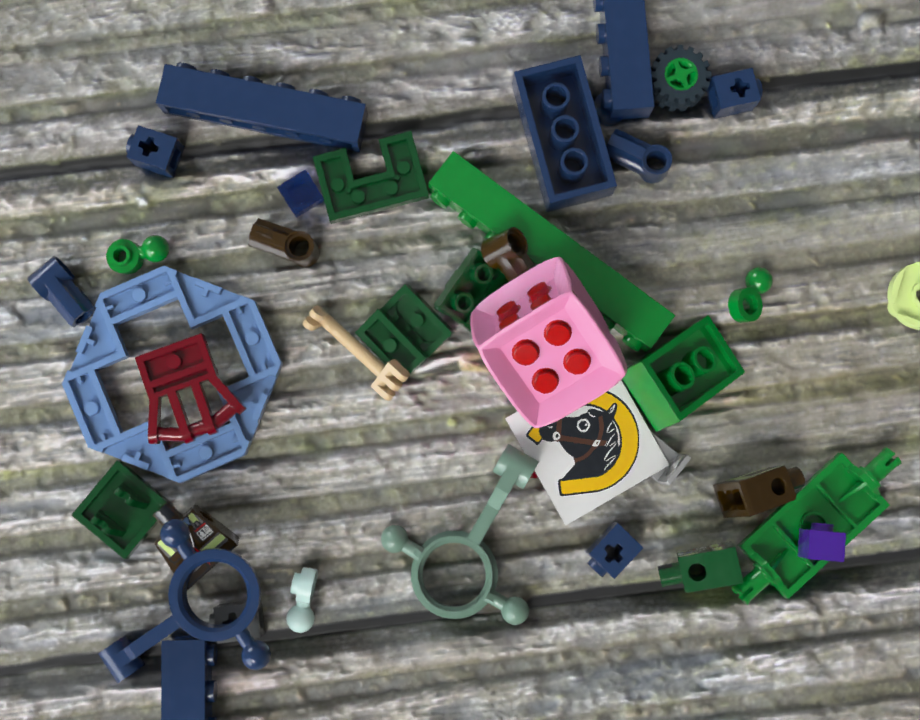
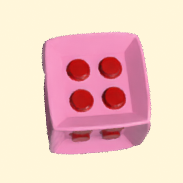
M561 257L544 261L519 275L486 297L471 313L472 339L479 350L482 360L512 405L534 428L554 423L590 403L619 383L627 373V364L616 339L610 334L601 312L576 274Z

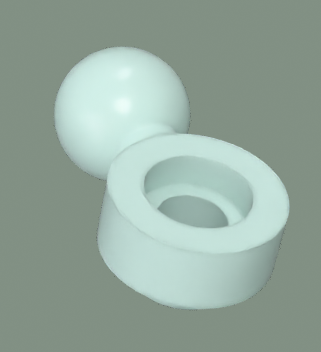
M303 567L301 573L295 572L290 593L296 594V605L288 611L286 616L287 625L294 632H306L314 624L315 616L310 608V604L316 587L317 569Z

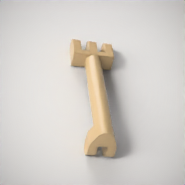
M314 306L309 312L310 316H307L303 321V326L310 331H314L320 326L324 327L377 376L371 387L382 398L391 401L395 396V391H399L403 385L402 382L408 379L410 373L395 359L389 361L385 366L321 306Z

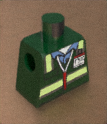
M731 541L677 552L678 562L658 566L662 587L683 583L685 593L744 583L736 547ZM693 564L704 566L702 573L698 575L691 574L689 568Z

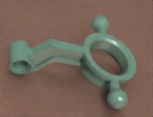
M510 444L507 445L493 469V472L501 476L470 533L455 530L445 531L434 535L422 546H419L408 539L406 530L399 525H391L384 529L381 534V544L385 550L391 553L402 551L414 558L411 568L412 587L416 597L427 610L443 618L461 619L476 614L489 603L501 610L503 619L509 624L519 625L527 619L529 607L524 599L517 596L507 598L495 591L498 582L497 563L492 551L482 540L514 484L524 489L539 461ZM460 543L469 546L477 552L485 566L486 578L482 591L473 601L462 606H448L438 602L429 594L424 583L423 571L428 557L435 549L444 544Z

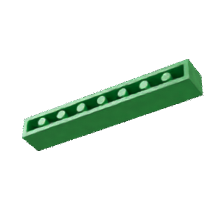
M454 151L429 181V192L432 193L430 198L440 207L446 209L449 206L459 213L457 218L470 229H474L476 226L486 233L485 239L511 227H516L524 234L527 240V254L535 266L555 257L563 258L596 304L609 331L615 329L623 335L622 341L631 349L637 352L640 349L644 352L650 350L676 316Z

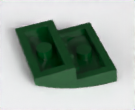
M404 284L355 333L385 365L395 359L411 375L455 331L409 284Z

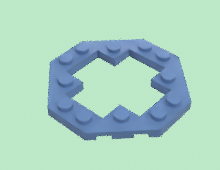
M161 266L101 292L94 306L96 310L89 326L86 325L77 346V355L70 371L67 370L62 382L88 448L121 459V461L157 473L178 483L189 481L247 455L283 366L256 301L166 266ZM179 300L188 324L193 330L224 317L249 375L248 378L227 387L241 400L247 409L242 414L236 413L229 419L231 423L220 427L218 433L213 435L206 433L197 437L194 442L189 444L183 443L169 450L165 441H161L160 444H149L148 421L123 432L98 371L130 357L118 330V325ZM218 392V394H219V396H220V399H221V401H222V404H223V406H224V405H225L226 403H228V402H227V401L223 398V396Z

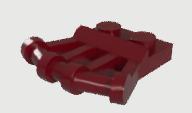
M202 333L135 357L149 398V444H160L161 441H184L186 444L196 441L195 437L206 433L209 435L218 433L219 428L236 413L242 414L247 409L241 400L220 379L205 335ZM207 381L228 402L214 415L202 383ZM190 387L202 420L192 424L189 423L179 391ZM168 396L178 427H161V404L163 397Z

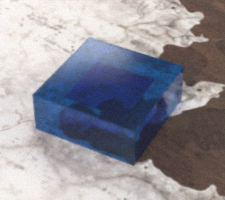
M306 169L277 187L296 218L324 201L322 194Z

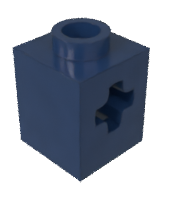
M753 68L712 77L707 89V95L713 118L717 119L753 111L763 95L761 81L759 78H755Z
M138 125L135 134H131L127 141L126 152L127 158L135 166L174 178L185 147L176 137ZM156 148H158L157 152H150L149 155L147 154L149 150H155Z
M612 522L585 551L591 557L587 564L601 577L607 573L615 579L639 554L643 547L622 526ZM607 545L612 547L618 546L615 550L618 555L617 559H604L607 556V552L604 550Z

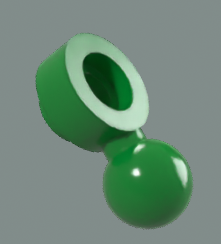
M159 235L147 237L141 246L127 239H119L109 246L106 260L113 271L130 275L136 273L142 267L144 259L151 262H161L166 259L170 248L167 240ZM125 250L126 258L120 262L119 254Z
M762 267L751 269L745 277L747 288L736 289L730 294L728 309L735 321L739 323L752 322L760 317L763 309L760 294L769 291L773 284V277L767 269Z

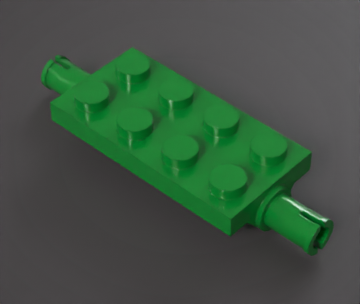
M884 447L865 467L860 466L858 468L843 453H837L805 482L803 487H800L795 492L796 499L794 501L780 505L737 545L754 563V569L743 578L744 583L737 584L731 588L733 592L739 594L738 597L748 605L754 597L770 584L784 598L789 599L829 562L798 557L799 528L811 529L812 522L834 524L835 532L846 533L845 546L848 545L890 506L880 494V482L897 466L902 464L900 458L896 457L893 459L892 457L895 453L889 448Z

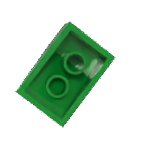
M707 315L627 367V373L622 380L657 432L683 420L743 375L745 371L709 315Z

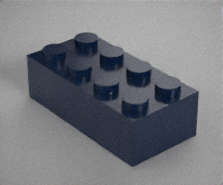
M581 55L515 71L512 88L546 212L612 196L617 183Z

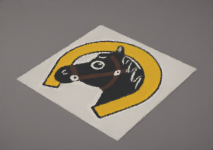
M622 380L595 400L547 426L534 428L518 411L505 418L524 453L539 461L534 471L565 526L669 466L667 459Z

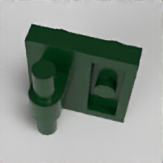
M472 248L458 270L454 271L445 284V289L434 303V309L443 315L447 314L471 333L470 316L472 311L486 297L507 284L508 280L500 268H492L485 262L479 249Z

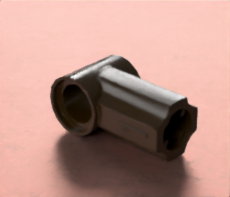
M260 218L257 219L251 228L249 247L292 261L300 267L312 266L319 259V245L304 231H295ZM301 242H309L308 252L304 256H295L296 246Z
M511 227L482 242L481 252L485 262L492 268H500L508 282L535 267L527 254V240L524 234L516 227Z

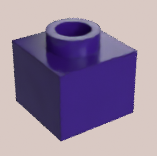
M812 522L811 529L799 528L798 557L844 562L846 533L835 532L834 524Z

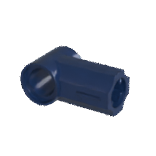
M615 129L606 146L610 161L639 174L648 183L653 184L662 181L667 176L672 164V154L666 147L658 144L650 145L618 129ZM652 158L658 159L662 162L663 168L661 170H652L648 167L646 161Z
M53 256L27 277V280L36 292L45 300L50 301L71 327H76L93 316L96 307H94L93 303L74 282V275L58 257Z

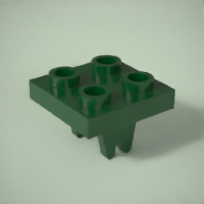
M117 460L72 513V516L126 560L129 559L158 524L153 514L169 500L121 460Z

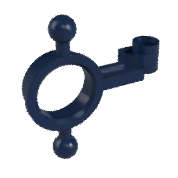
M180 519L167 521L160 531L161 540L166 546L176 548L184 560L174 572L169 585L168 599L172 616L131 643L127 635L98 653L118 684L145 665L140 657L141 654L180 627L191 636L204 641L216 642L235 637L243 648L241 657L244 665L251 670L263 669L271 659L270 648L265 642L255 640L247 628L255 618L261 600L260 583L253 567L242 556L230 550L212 548L196 552L189 541L190 529L188 525ZM207 562L226 563L234 567L243 577L247 587V602L242 614L235 621L222 625L210 624L201 620L192 611L187 599V585L191 575L200 565Z

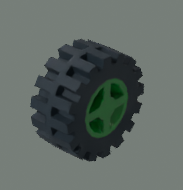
M677 45L675 49L672 46L666 48L664 53L661 52L656 57L651 66L654 101L658 100L660 102L658 106L661 108L668 106L669 111L674 112L676 109H679L681 112L686 111L688 107H694L702 99L710 85L711 71H708L710 66L708 60L703 62L702 58L704 55L700 51L695 54L693 53L695 48L689 46L687 50H684L683 45ZM673 81L681 82L682 86L675 82L673 83Z

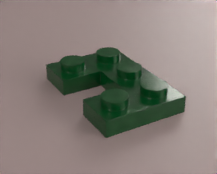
M411 131L378 139L387 172L354 180L346 148L313 156L331 224L429 198Z

